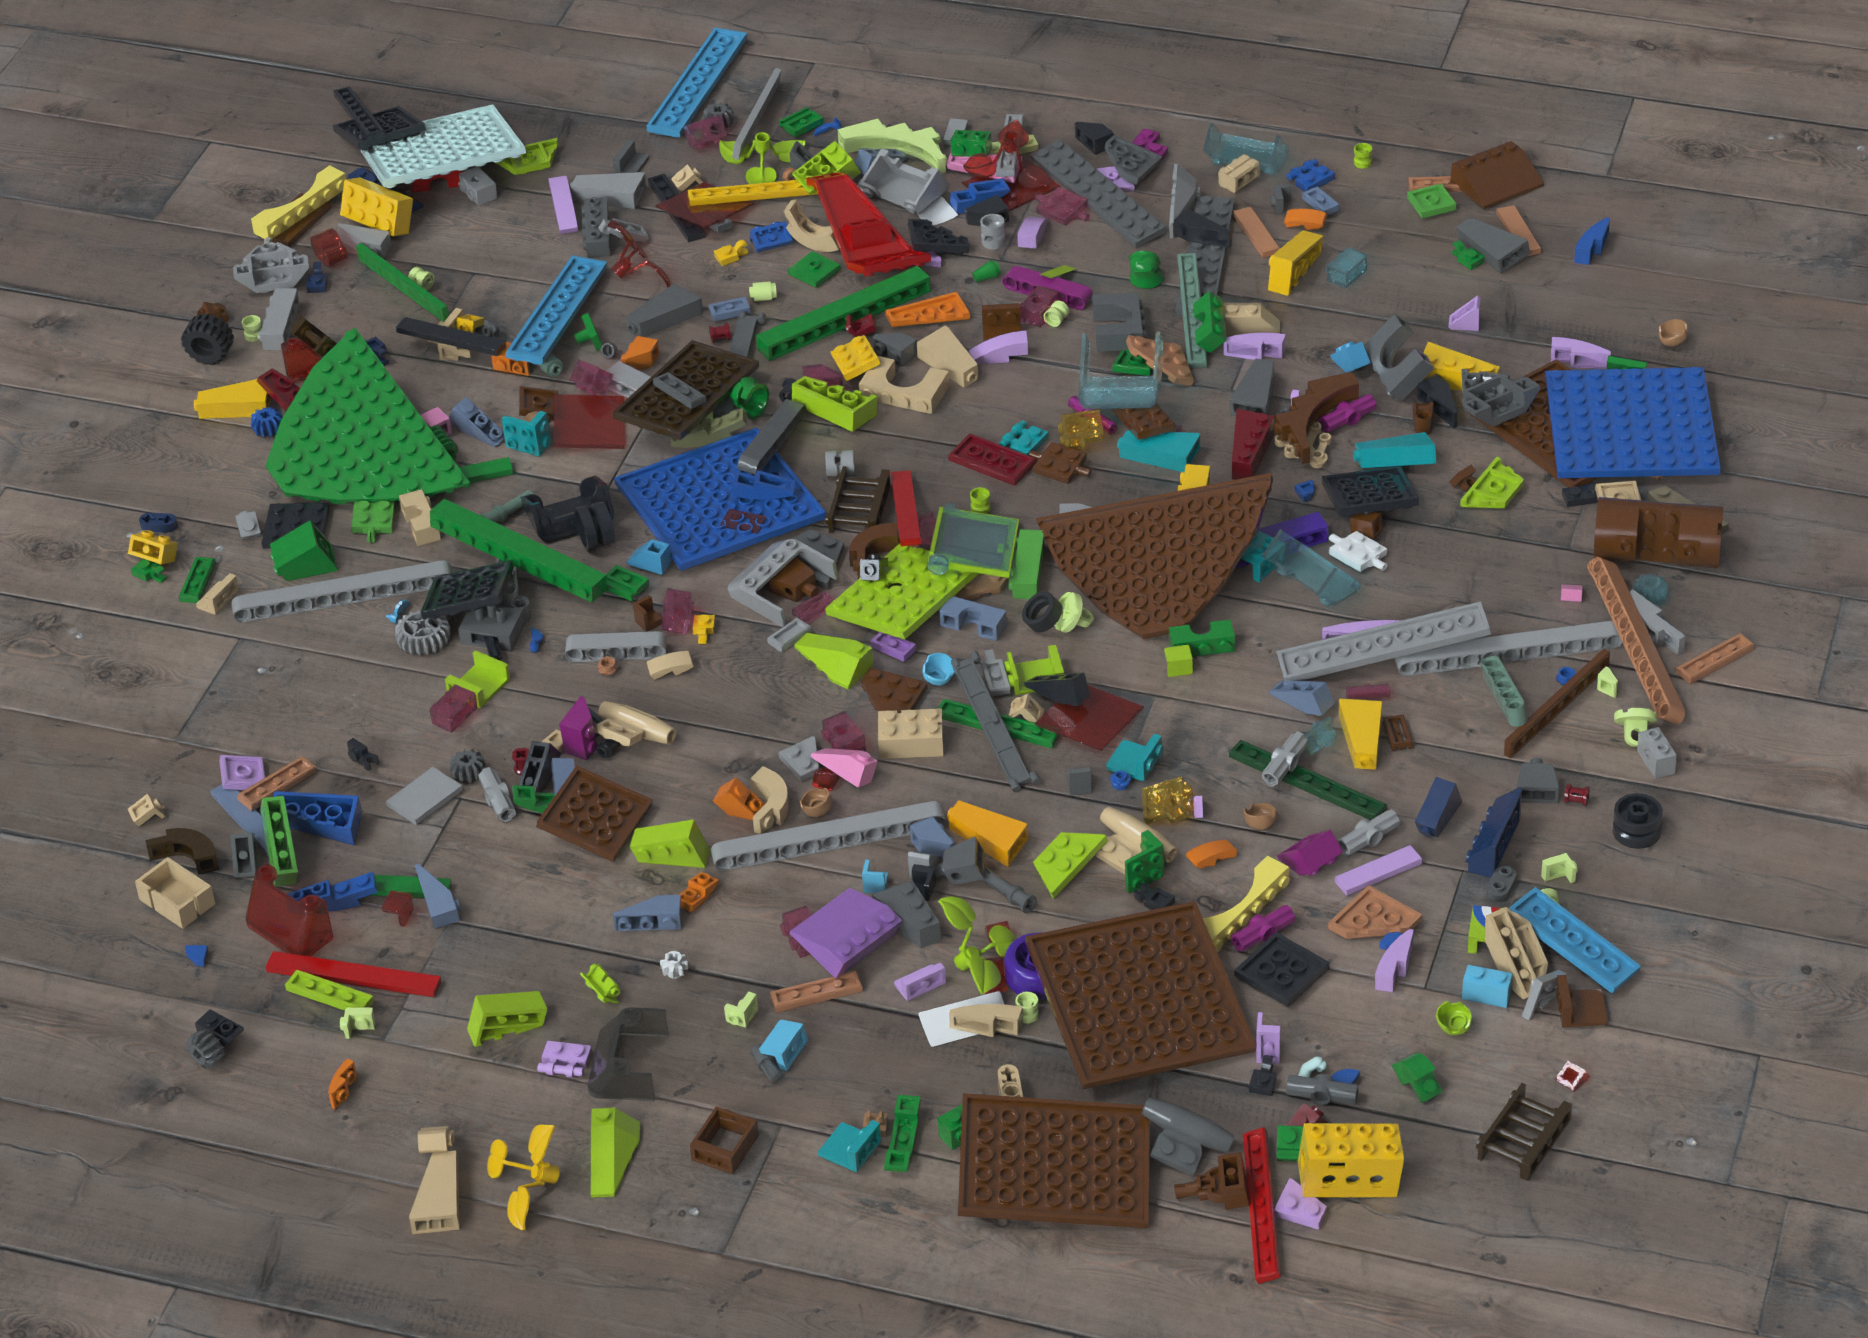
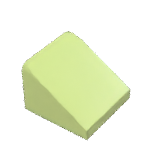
M1606 666L1598 674L1597 690L1616 698L1618 680Z

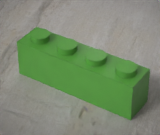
M1020 529L1019 538H1015V550L1017 551L1013 553V563L1015 564H1011V576L1013 578H1009V590H1012L1013 599H1030L1038 593L1045 549L1044 533H1042L1044 530Z
M284 796L262 798L260 811L274 887L296 884L298 870Z

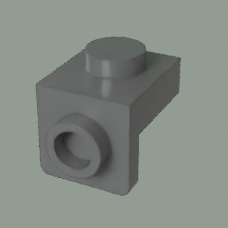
M1290 184L1273 186V196H1270L1271 207L1275 208L1276 214H1282L1283 202L1292 201V187Z

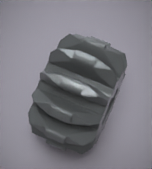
M721 102L719 104L713 103V105H707V108L704 109V122L706 126H709V129L715 128L716 131L718 129L724 130L725 127L729 128L733 124L734 114L732 107L728 106V104H722Z
M464 749L463 752H456V756L451 757L449 769L455 781L460 780L461 783L469 781L471 784L472 780L479 781L478 774L486 767V763L480 752H475L474 749L470 751Z
M207 1029L196 1031L186 1043L189 1048L187 1051L191 1054L192 1059L203 1068H211L217 1065L225 1055L223 1045L220 1044L219 1039Z

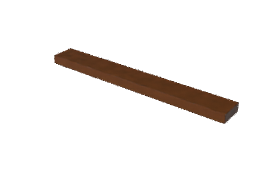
M1606 649L1601 650L1528 718L1526 724L1519 726L1505 739L1504 756L1512 758L1592 684L1606 666L1609 668L1610 651Z

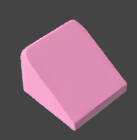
M1561 584V600L1582 602V586Z

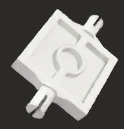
M1357 531L1346 538H1341L1334 533L1330 535L1329 541L1335 543L1329 549L1331 556L1359 572L1372 566L1377 567L1381 571L1386 570L1387 563L1380 560L1387 555L1386 547Z

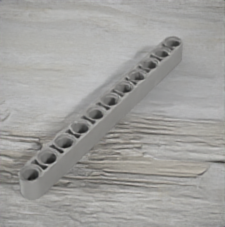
M435 561L240 595L232 600L233 617L237 622L242 623L430 590L436 576L452 573V568L448 561Z
M1605 621L1470 639L1394 659L1402 676H1413L1481 667V661L1489 656L1498 657L1503 664L1614 649L1623 642L1614 622Z
M930 801L715 843L711 847V854L715 868L720 871H726L910 835V825L933 816L938 824L941 823L944 827L946 825V818L941 803Z

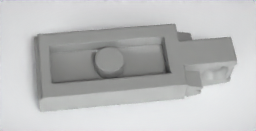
M614 218L612 221L603 219L598 227L600 232L604 234L612 233L619 238L624 237L635 242L646 243L649 239L643 225Z
M993 649L984 651L985 661L981 662L990 696L1011 694L1002 659H995Z

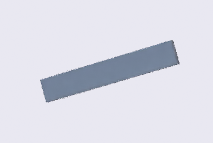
M222 785L210 790L211 796L245 833H255L257 846L269 857L262 816L256 810L251 812L237 800V794L240 793L238 790L223 789Z

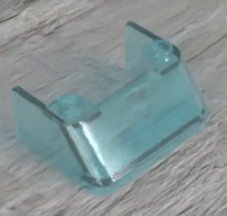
M1210 123L1203 152L1211 159V163L1222 165V163L1230 164L1234 159H1238L1245 154L1251 159L1259 161L1260 170H1263L1264 173L1274 175L1280 171L1290 148L1279 135L1276 136L1275 143L1223 134L1214 123Z
M1281 529L1262 555L1264 559L1277 566V572L1285 577L1288 574L1314 591L1320 597L1319 601L1328 607L1330 604L1333 606L1337 605L1356 593L1362 586L1360 582Z

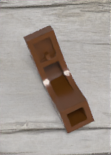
M884 523L869 527L852 540L849 547L850 567L853 566V571H857L858 579L860 578V559L869 558V554L891 552L899 544L898 524Z

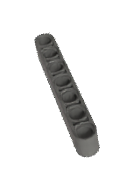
M786 399L741 454L737 469L756 475L757 470L761 471L802 420L806 406Z

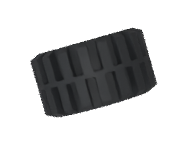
M208 313L203 315L197 314V316L191 319L181 336V344L185 348L184 351L189 354V357L196 359L197 362L215 365V363L218 364L225 358L233 345V331L228 327L227 323L223 322V319L217 318L216 315L212 314L210 316Z

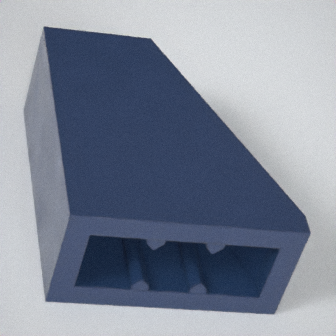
M1439 777L1435 778L1415 820L1417 829L1422 835L1439 837L1461 805L1462 799L1456 783Z

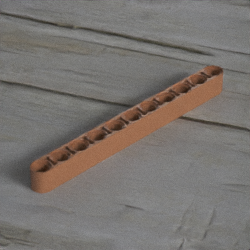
M1600 557L1594 558L1590 564V573L1652 707L1657 713V717L1673 724L1681 723L1685 717V709L1617 565Z

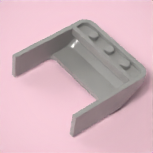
M796 539L776 542L729 583L728 592L734 600L784 627L787 624L783 609L757 595V591L794 557L835 580L839 578L836 563L834 560Z

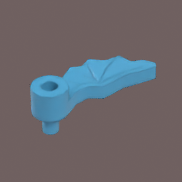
M405 599L399 601L394 613L391 615L387 614L386 618L390 622L398 624V620H400L399 614L403 613L410 605V602Z

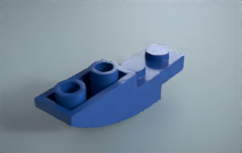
M373 872L334 885H331L329 880L288 893L287 896L290 912L326 913L359 906L360 898L377 893L378 891L376 877Z

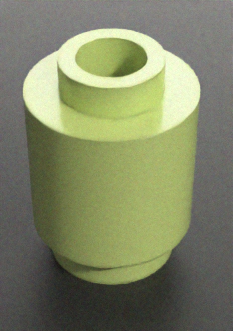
M771 281L753 283V287H749L750 298H754V302L777 298L776 284L771 283Z

